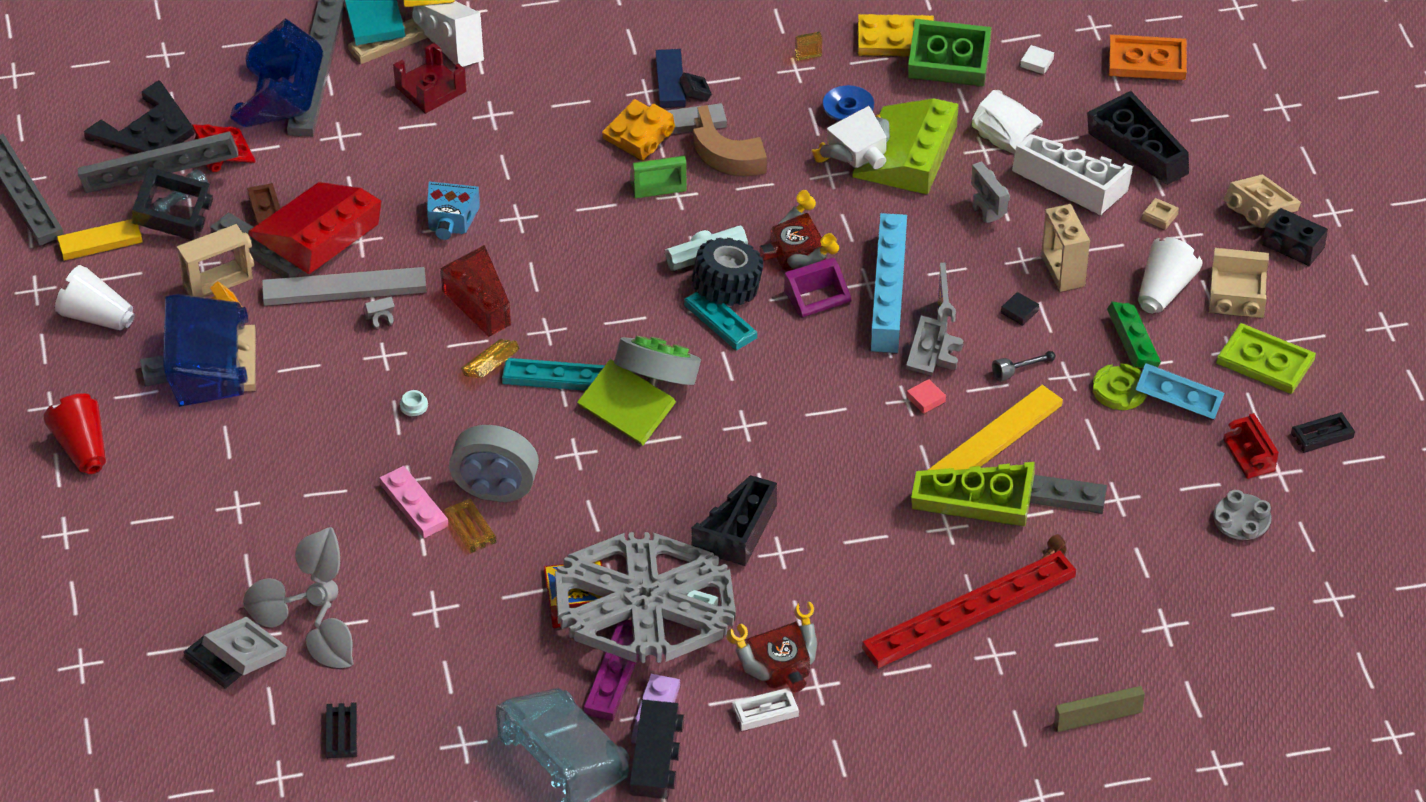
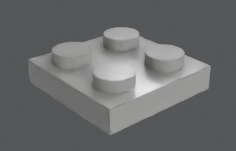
M247 617L205 634L202 642L204 647L242 675L285 657L287 646Z

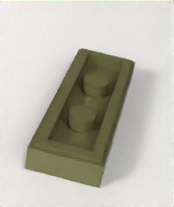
M1141 686L1059 704L1055 709L1054 726L1057 732L1142 713L1145 693Z

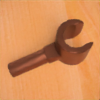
M1060 534L1053 535L1048 540L1047 546L1050 550L1042 558L1061 551L1064 555L1066 554V541Z

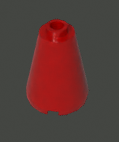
M86 393L63 397L60 399V405L55 408L51 405L45 411V425L80 472L95 474L106 463L98 401L95 397L91 399L90 394Z

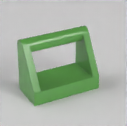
M685 156L632 163L630 182L634 197L642 198L687 191Z

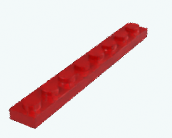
M1058 551L862 641V649L877 668L883 667L1075 578L1076 569L1064 554Z

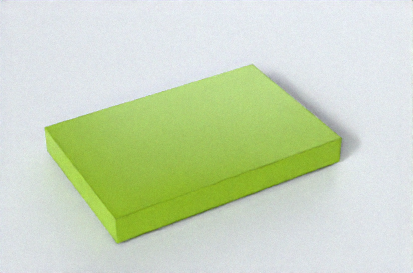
M1240 323L1218 355L1216 364L1292 394L1315 360L1316 353Z
M610 359L577 403L583 409L643 446L676 401L667 393L633 372L616 365Z

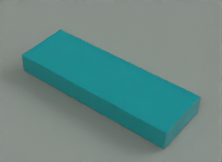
M698 291L684 299V306L736 351L757 339V331L725 303L721 305L717 304V301H709L705 296H701Z

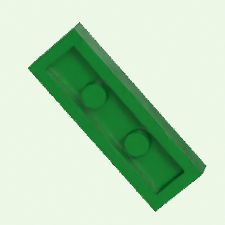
M1112 301L1107 311L1133 367L1144 368L1146 363L1158 367L1161 361L1135 305Z

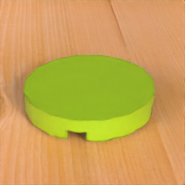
M1113 364L1106 365L1098 370L1094 376L1093 393L1096 399L1111 409H1133L1141 405L1147 397V394L1136 390L1142 372L1131 365L1120 364V366L1114 367Z

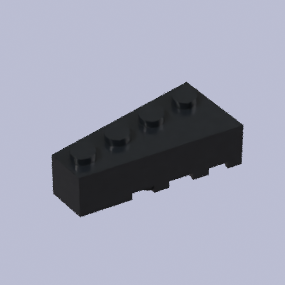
M1132 91L1087 112L1088 134L1166 185L1189 174V152Z

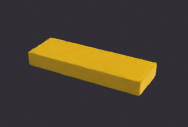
M132 219L57 236L64 261L143 243L139 227L132 224Z

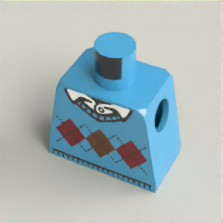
M429 182L427 205L429 229L435 231L436 236L442 240L449 239L452 233H466L480 207L479 187Z

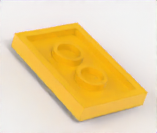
M858 14V55L910 56L915 19L934 21V16Z

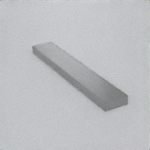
M425 267L263 280L264 306L427 293Z

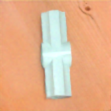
M737 226L715 234H711V232L706 230L700 231L692 237L690 242L665 249L668 266L671 271H675L695 264L698 249L710 239L716 240V238L721 237L723 239L733 238V240H741L748 244L745 230L742 226Z

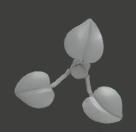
M328 527L306 536L299 542L296 548L295 557L298 567L302 572L311 574V580L316 582L308 587L307 592L285 597L283 583L276 579L267 578L254 583L246 591L243 604L245 610L257 623L271 628L281 625L288 617L286 603L307 598L311 604L322 606L315 620L317 629L310 631L306 636L308 651L316 661L333 668H346L354 664L352 658L353 642L348 627L344 622L336 618H328L321 623L327 609L331 607L330 602L338 596V586L333 579L338 574L340 568V551L335 532L332 527Z

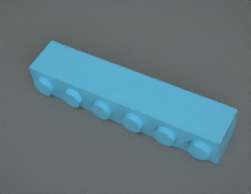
M880 213L871 351L898 353L907 215Z

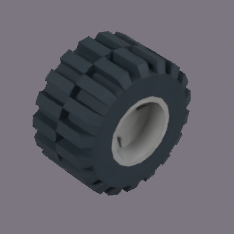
M722 237L716 238V240L710 239L703 243L697 251L692 274L693 287L698 290L701 296H705L709 301H717V304L722 305V303H725L728 306H734V304L742 305L745 301H751L757 294L764 266L763 258L760 257L758 250H753L754 247L750 244H745L744 241L733 240V238L723 239Z

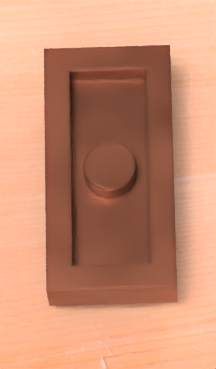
M273 183L247 188L248 198L257 225L280 209Z

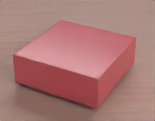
M930 379L907 390V398L923 414L946 402V395Z

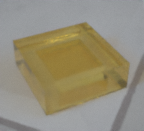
M820 31L795 36V56L797 61L822 56V35Z

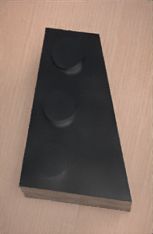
M750 475L727 495V500L718 508L715 506L710 510L709 516L701 523L697 522L691 527L692 546L712 552L719 559L746 566L777 506V483Z

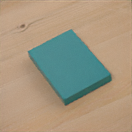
M345 0L356 45L406 37L397 0Z

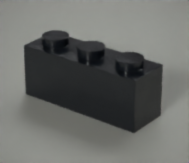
M642 699L630 780L632 796L668 799L669 789H675L677 772L672 771L673 760L679 761L681 743L676 742L677 732L682 733L684 728V714H680L679 703Z

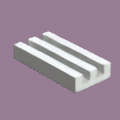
M790 688L732 702V709L736 713L737 721L740 722L741 731L799 716V709ZM787 700V701H784V702H780V703H776V704H772V705H771V703H775V702ZM760 706V708L743 712L744 710Z

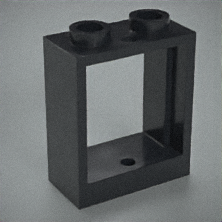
M148 167L132 209V224L194 240L197 231L202 232L205 224L203 214L205 209L210 210L213 202V195L210 194V184ZM158 186L198 197L190 220L149 209Z

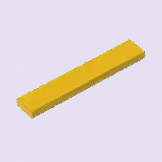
M1041 385L928 470L949 468L960 470L969 469V467L983 466L1060 408L1063 399L1044 385Z

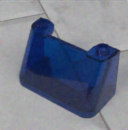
M287 18L277 24L248 48L245 57L246 66L250 72L259 77L255 95L245 103L239 102L235 104L231 110L230 118L243 127H251L298 117L306 113L311 107L323 58L321 45Z
M183 294L166 296L163 365L166 378L179 407L244 395V383L248 382V375L245 366L241 367L238 361V330L244 329L245 323H248V313L246 307H241L239 302Z

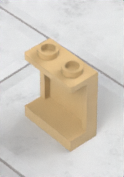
M1215 248L1212 264L1209 313L1264 318L1269 253Z

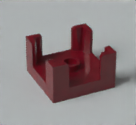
M436 43L425 47V64L406 73L404 60L393 64L395 88L425 114L467 92L465 68L457 63L455 64L456 70L454 73L443 65L442 49Z

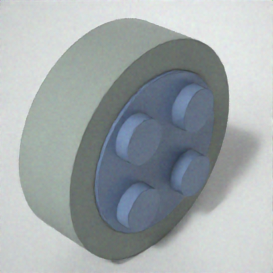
M478 425L466 429L458 436L450 458L449 470L455 482L471 495L485 500L510 502L522 498L531 490L539 459L533 445L517 432L507 427Z

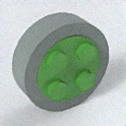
M636 335L635 339L620 338L614 363L624 369L647 376V382L656 387L658 380L694 385L701 359L688 353L689 348L675 344L673 346L666 345L667 341L656 337H650L649 339Z

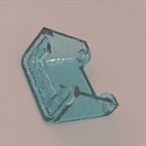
M554 688L510 698L496 706L498 737L506 746L511 743L517 746L521 743L551 775L552 785L555 788L559 786L564 791L566 797L561 802H589L629 776L628 762L630 758L626 750L621 746L618 747L574 703L568 691Z

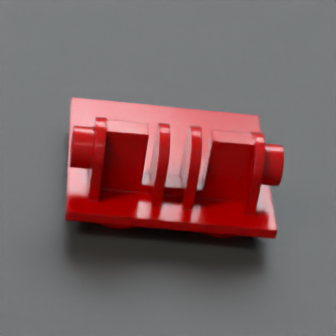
M192 124L196 134L194 140L231 132L238 149V157L226 161L256 162L240 128ZM223 161L207 164L206 166L210 171L218 172Z

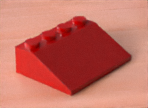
M318 182L250 229L248 235L307 274H311L379 224L382 201L359 187Z

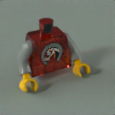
M802 190L797 194L796 200L799 205L797 207L794 206L777 225L770 229V243L759 246L760 256L763 258V261L777 258L780 266L785 271L795 270L826 260L827 253L836 254L839 251L836 237L832 233H827L821 237L810 215L803 213L804 210H812L816 205L815 199L810 196L807 190Z
M807 602V615L800 612L799 604L794 609L795 617L801 620L802 625H799L796 621L747 639L745 638L748 635V631L743 624L737 625L740 638L734 635L732 629L728 630L727 640L737 645L736 653L747 674L765 681L770 688L774 689L787 684L790 691L796 693L805 688L807 683L804 678L810 674V665L815 661L817 650L814 623H810L809 618L814 611L811 602Z

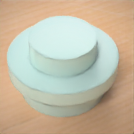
M417 390L406 392L400 401L401 411L408 416L421 415L428 408L427 398L422 392Z

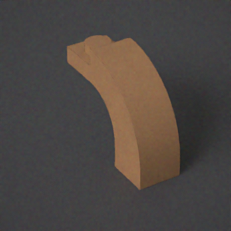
M708 105L697 107L698 118H694L695 129H693L694 147L706 164L717 171L734 176H754L767 173V156L761 137L739 141L725 138L716 131Z

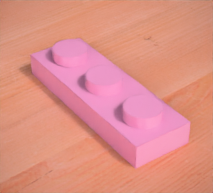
M405 466L379 477L381 487L423 538L448 527V518Z

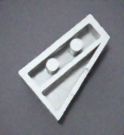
M456 1L454 3L413 6L412 15L415 23L424 30L425 35L433 43H436L454 64L459 63L463 67L484 60L480 12Z

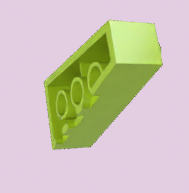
M1024 462L1023 465L1011 466L1010 464H999L998 467L985 468L973 466L969 467V469L960 470L949 468L916 471L911 496L912 509L1026 527L1035 474V462Z

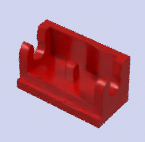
M1255 413L1230 422L1228 424L1230 429L1239 428L1224 434L1223 440L1246 478L1249 479L1276 471L1279 452Z

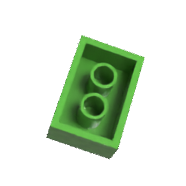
M915 19L908 64V77L985 86L991 43V27Z

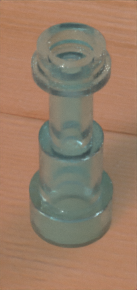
M194 169L186 175L188 178L208 183L205 175L198 169ZM173 191L164 199L158 197L153 203V208L155 211L168 214L172 205L180 199L185 200L190 195Z

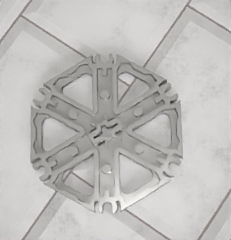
M630 532L628 540H626L625 533L569 554L568 558L565 557L564 567H557V571H555L558 624L561 623L560 627L562 629L569 627V637H574V641L636 662L637 654H639L641 663H645L647 655L655 656L657 663H660L662 654H664L666 657L665 662L723 639V636L727 634V626H733L736 611L730 569L727 570L726 564L718 566L719 557L714 556V553L656 533H653V540H650L648 532H645L643 539L634 538V533ZM614 554L622 555L626 558L627 575L594 564V562ZM667 554L690 563L658 575L656 556ZM705 587H715L720 592L721 606H715L686 595L693 590L698 591ZM573 588H579L602 596V598L577 608H569L568 591ZM632 618L634 642L631 645L623 646L610 639L598 637L595 634L601 629ZM663 618L697 629L701 634L687 639L680 644L670 645L665 640Z

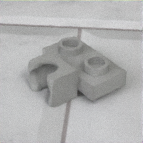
M982 161L973 164L971 184L978 192L973 194V209L976 211L981 208L984 223L996 221L1007 213L1008 201L1010 200L1009 192L1005 186L998 182L993 171L988 170Z
M921 315L906 369L929 376L933 375L936 364L939 367L955 370L958 359L948 352L961 351L964 343L963 339L945 334L947 322H938L936 319Z

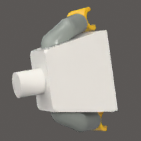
M868 106L827 128L828 145L822 142L819 144V149L811 150L815 161L820 163L829 158H834L845 163L848 162L856 168L868 162L874 169L881 168L886 163V158L883 154L886 152V142L890 138L889 121L881 118L879 114L875 117L873 111Z

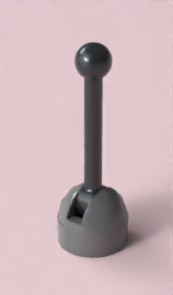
M1047 351L1045 355L1013 363L1007 358H1001L992 362V371L996 380L1000 382L1011 378L1015 374L1016 368L1045 360L1051 362L1055 360L1056 355L1053 351Z

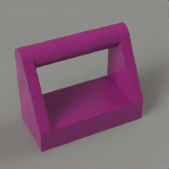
M834 257L785 272L784 292L801 318L852 301L840 267ZM833 285L839 294L808 305H804L801 297L802 294Z

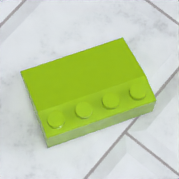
M933 98L883 106L879 115L881 118L889 121L890 138L886 142V152L883 154L886 158V163L879 169H874L869 162L858 168L855 167L852 177L928 195L957 128L958 104Z

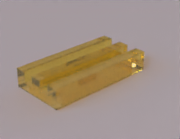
M499 339L462 366L461 370L464 376L482 378L519 351L520 348L515 340L510 342V340L504 341Z
M471 499L445 508V516L470 553L475 552L478 546L480 549L485 548L488 542L491 545L496 543L495 534ZM464 508H467V510L469 511V513L471 514V516L473 517L481 531L484 533V536H481L479 532L476 530L472 521L464 512ZM455 512L458 514V516L460 517V519L462 520V522L464 523V525L466 526L474 540H472L464 526L461 524V522L455 515Z

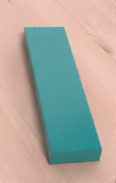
M506 358L502 382L506 385L586 391L605 365Z

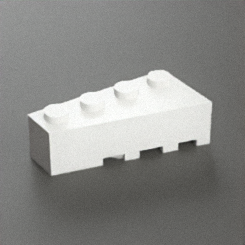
M1030 134L1016 146L1012 171L1089 209L1091 212L1101 215L1128 191L1133 166L1123 164L1120 167L1111 164L1112 159L1102 156L1100 160L1085 156L1086 151L1077 148L1076 150L1063 149V144Z

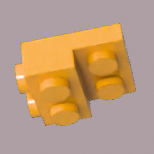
M634 99L602 131V136L606 141L643 161L649 154L655 152L658 145L666 137L673 133L675 129L674 117L672 113L654 103L649 107Z

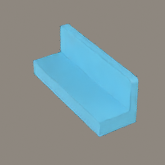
M1147 363L1136 387L1137 391L1215 419L1224 396L1222 391Z

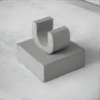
M392 296L365 303L363 309L366 320L372 319V326L375 330L379 329L378 318L380 317L386 318L388 325L392 326V312L395 307Z

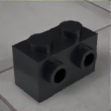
M1280 208L1265 226L1262 245L1307 266H1311L1325 248L1328 228Z

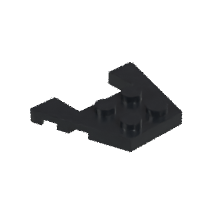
M158 80L141 91L143 100L154 106L150 111L131 122L121 131H118L101 119L84 131V135L88 141L93 142L97 139L103 141L105 146L111 148L120 146L126 148L128 153L138 154L183 143L194 135L192 124L165 86Z

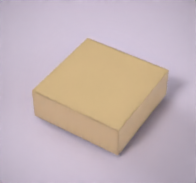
M1155 198L1143 212L1142 220L1166 230L1178 215L1179 208Z

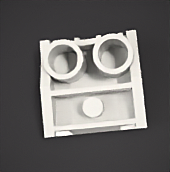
M993 90L979 104L972 118V127L979 131L981 137L989 139L993 145L1012 154H1015L1016 146L1037 128L1040 129L1043 121L1037 115L1004 95L1000 90Z

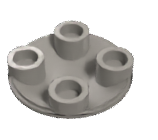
M1232 490L1227 494V497L1223 498L1216 505L1214 522L1223 534L1238 540L1254 539L1268 530L1272 518L1271 506L1267 501L1261 500L1256 496L1244 494L1240 490Z

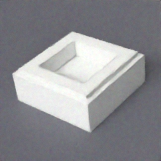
M1031 45L1021 60V67L1045 74L1054 60V52Z

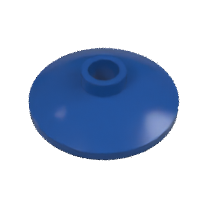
M844 85L833 88L826 93L823 99L824 111L828 116L837 121H841L868 106L872 111L874 110L872 95L867 90L857 86Z

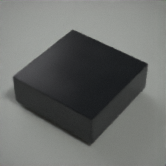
M683 73L680 77V82L687 96L706 101L709 100L712 93L704 77L689 73Z
M1019 292L1015 293L1001 306V314L1022 326L1039 311V304Z

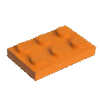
M1110 34L1109 76L1186 80V39Z

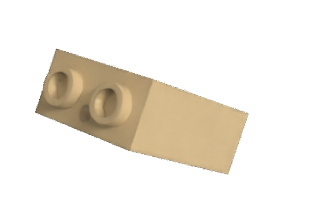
M1071 204L1045 209L1041 256L1060 292L1084 287L1090 239Z
M237 224L177 246L182 284L193 301L212 295L213 292L210 287L217 281L230 288L253 279L251 268L254 267V261L249 252V248L252 247L251 240L246 232L242 233ZM234 249L235 260L200 273L198 262Z

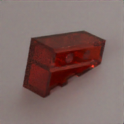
M485 245L440 268L442 292L488 337L511 325L510 302Z

